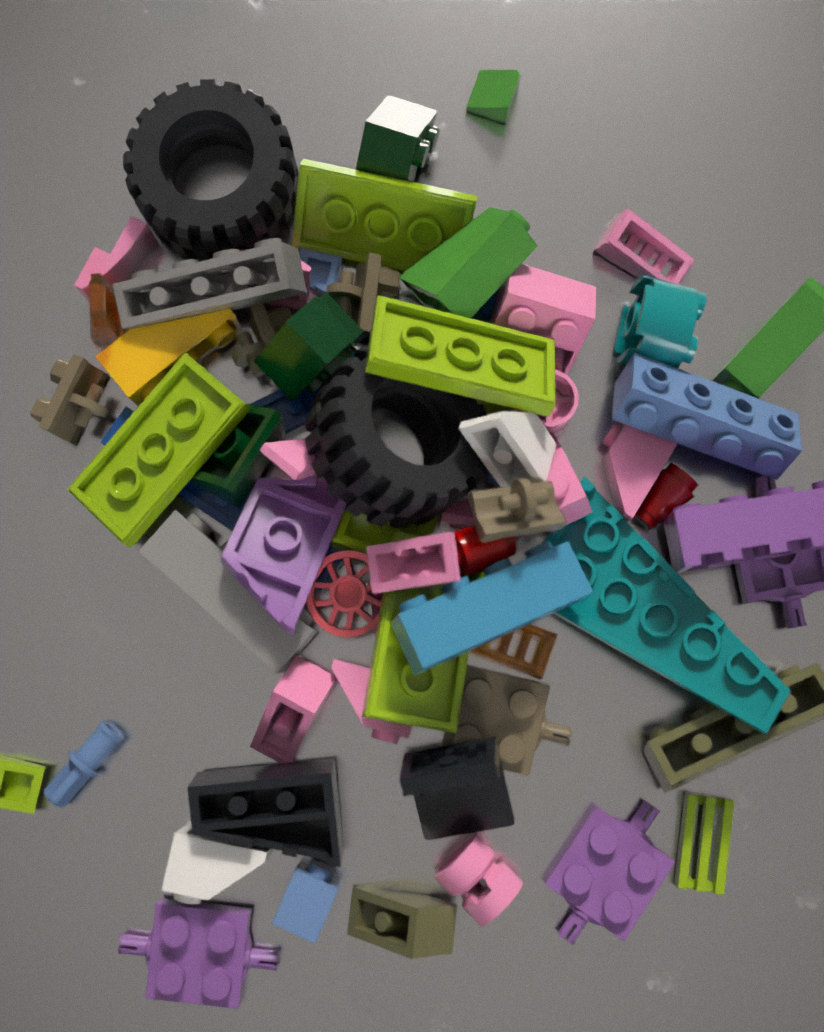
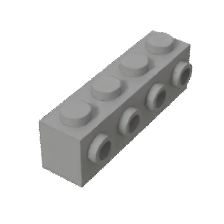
M272 238L256 242L254 244L255 248L241 252L239 249L218 251L213 254V259L201 262L197 259L175 262L172 264V269L158 272V270L135 272L132 274V279L112 284L122 329H132L226 309L233 311L262 302L267 303L307 293L298 248L283 243L280 238Z
M175 510L138 552L276 674L283 673L296 655L302 651L317 633L310 626V623L314 620L313 617L303 608L293 634L285 633L221 564V555L228 542L226 541L220 547L208 536L213 529L198 515L192 512L186 517Z

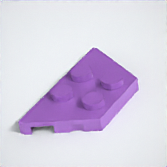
M315 476L298 480L258 478L221 555V564L284 632L290 635L295 630L344 513V508L347 505L340 497L334 500L326 491V488L329 486L326 481H316Z

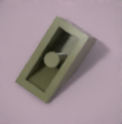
M361 886L353 887L347 935L410 959L452 954L457 904L420 893Z

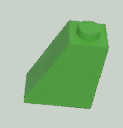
M489 207L408 268L399 279L425 307L472 318L538 245L529 235L530 225L521 214L513 209L508 212Z
M812 277L807 279L776 310L713 380L718 384L759 399L824 331V287Z

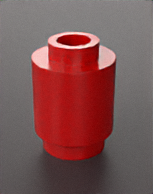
M474 525L454 532L461 577H469L483 572L487 567L516 554L514 536L482 542Z

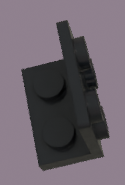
M496 737L404 754L399 778L403 796H414L423 835L426 840L514 825L515 816Z

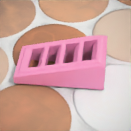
M628 208L612 220L594 249L605 259L637 278L640 275H645L676 284L682 282L695 259ZM622 233L629 235L624 244L618 241ZM639 241L644 246L636 255L632 251ZM656 251L659 255L651 266L647 263V260L652 252ZM669 259L674 262V265L665 277L660 272Z

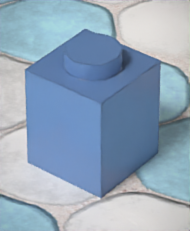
M310 860L308 865L300 861L292 875L272 924L316 943L342 881L334 877L335 870L316 860Z

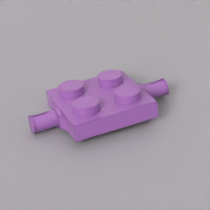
M767 476L755 478L759 497L766 496V491L777 489L775 479ZM824 549L735 564L743 604L763 600L782 602L787 629L807 626L801 598H805L815 591L824 590Z
M643 800L630 823L613 818L595 805L545 880V885L562 896L572 909L563 926L557 932L564 940L566 938L570 944H575L588 921L592 924L603 926L622 941H625L676 861L657 849L645 834L658 813L661 812L647 801Z
M160 898L155 905L154 923L150 935L140 936L122 933L119 940L118 954L146 956L148 977L145 999L239 1009L242 1002L244 979L249 968L274 970L277 972L280 950L252 948L253 943L249 932L252 908L209 903L186 904L173 899Z

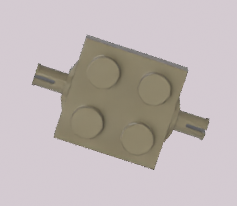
M467 664L457 733L444 732L441 747L496 737L503 770L529 776L534 753L541 744V741L546 740L568 747L571 741L569 737L572 736V727L546 722L545 707L550 690L549 684Z

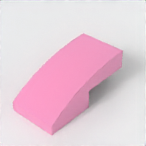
M131 216L111 254L94 247L74 284L87 300L95 303L114 291L113 283L127 280L140 266L157 240L148 224Z

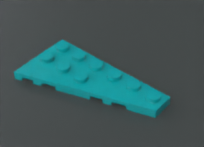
M584 476L580 484L593 513L565 525L562 529L551 531L545 542L550 541L552 547L569 541L593 593L580 602L554 614L766 735L791 690L749 647L743 644L725 625L722 618L697 596L695 590L645 538H642L630 526L623 515L612 504L610 505L596 490L595 486Z

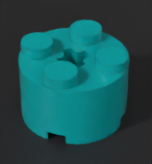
M640 275L629 292L630 294L637 295L636 299L630 307H623L618 323L614 352L621 355L615 359L616 363L627 365L634 352L679 368L682 362L691 363L698 347V337L692 335L696 320H699L704 312L707 300L706 294L697 292L695 288Z

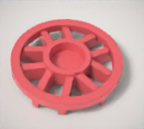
M339 551L325 557L316 580L322 570L327 567L333 583H322L315 580L306 601L308 610L315 622L327 632L341 637L360 636L372 631L378 625L379 613L373 618L363 609L366 601L378 607H381L382 601L369 594L372 591L371 584L366 586L362 580L369 572V565L366 564L355 574L351 558L360 559L368 563L367 554L358 551ZM343 559L347 575L339 577L333 562ZM315 588L330 589V599L315 601ZM333 605L328 622L324 620L318 611V606ZM340 611L348 613L345 629L334 626ZM356 613L368 622L366 626L353 629Z

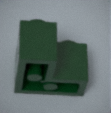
M388 95L365 121L355 170L414 182L417 167H424L428 153L432 154L437 144L440 128L434 126L437 111Z
M325 292L320 298L317 296L312 298L286 321L254 360V363L293 401L304 389L312 395L349 357H352L357 352L352 343L364 331Z

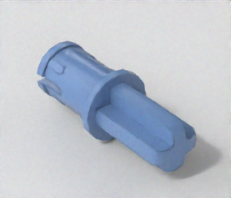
M102 720L77 751L71 750L69 752V761L44 789L46 798L58 807L63 808L67 806L90 777H97L100 774L98 768L114 748L123 741L124 736L114 726Z

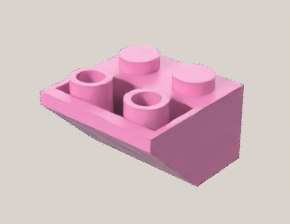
M521 264L501 285L490 323L555 340V369L568 375L595 321L596 287Z

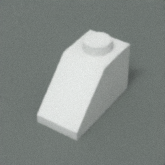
M502 411L461 422L459 430L501 488L511 486L515 479L526 478L531 483L547 481L557 444L536 413Z
M183 826L174 833L162 891L174 893L173 899L186 904H200L202 899H211L265 863L271 855L272 849L253 845L251 848L192 835V828Z

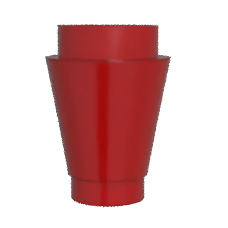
M671 462L665 469H662L635 515L653 530L670 515L673 508L685 505L695 496L692 492L699 485L683 469Z

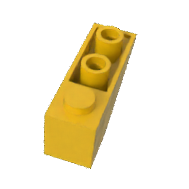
M226 309L132 328L95 357L127 397L139 406L185 352L197 363L201 364V358L212 349H221L228 345L235 338L236 330L241 326L232 310Z

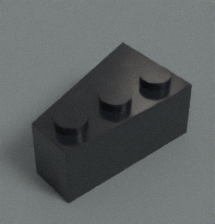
M335 758L197 772L188 785L192 835L251 848L253 845L280 850L283 855L297 857V854L325 860L328 865L341 867L344 845Z

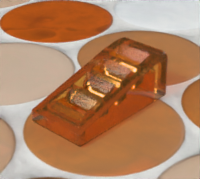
M100 273L91 274V280L89 281L90 339L97 346L111 345L126 333V329L121 327L112 286Z
M529 624L504 635L498 651L490 649L491 642L469 652L542 680L558 634ZM514 632H517L523 636L516 656L512 657L507 655V651ZM532 638L539 641V645L533 662L529 663L524 661Z

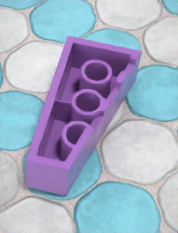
M824 480L812 483L811 490L794 492L793 486L766 491V496L748 499L747 495H737L720 499L719 503L701 506V503H692L673 508L670 515L663 521L672 567L680 574L824 549Z

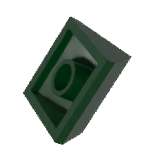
M247 404L251 410L190 479V482L240 509L270 460L260 451L264 443L282 441L285 436L283 417L276 409Z

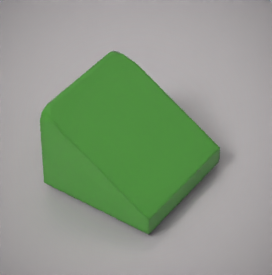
M480 70L467 103L466 111L506 124L519 88L522 72L517 70Z

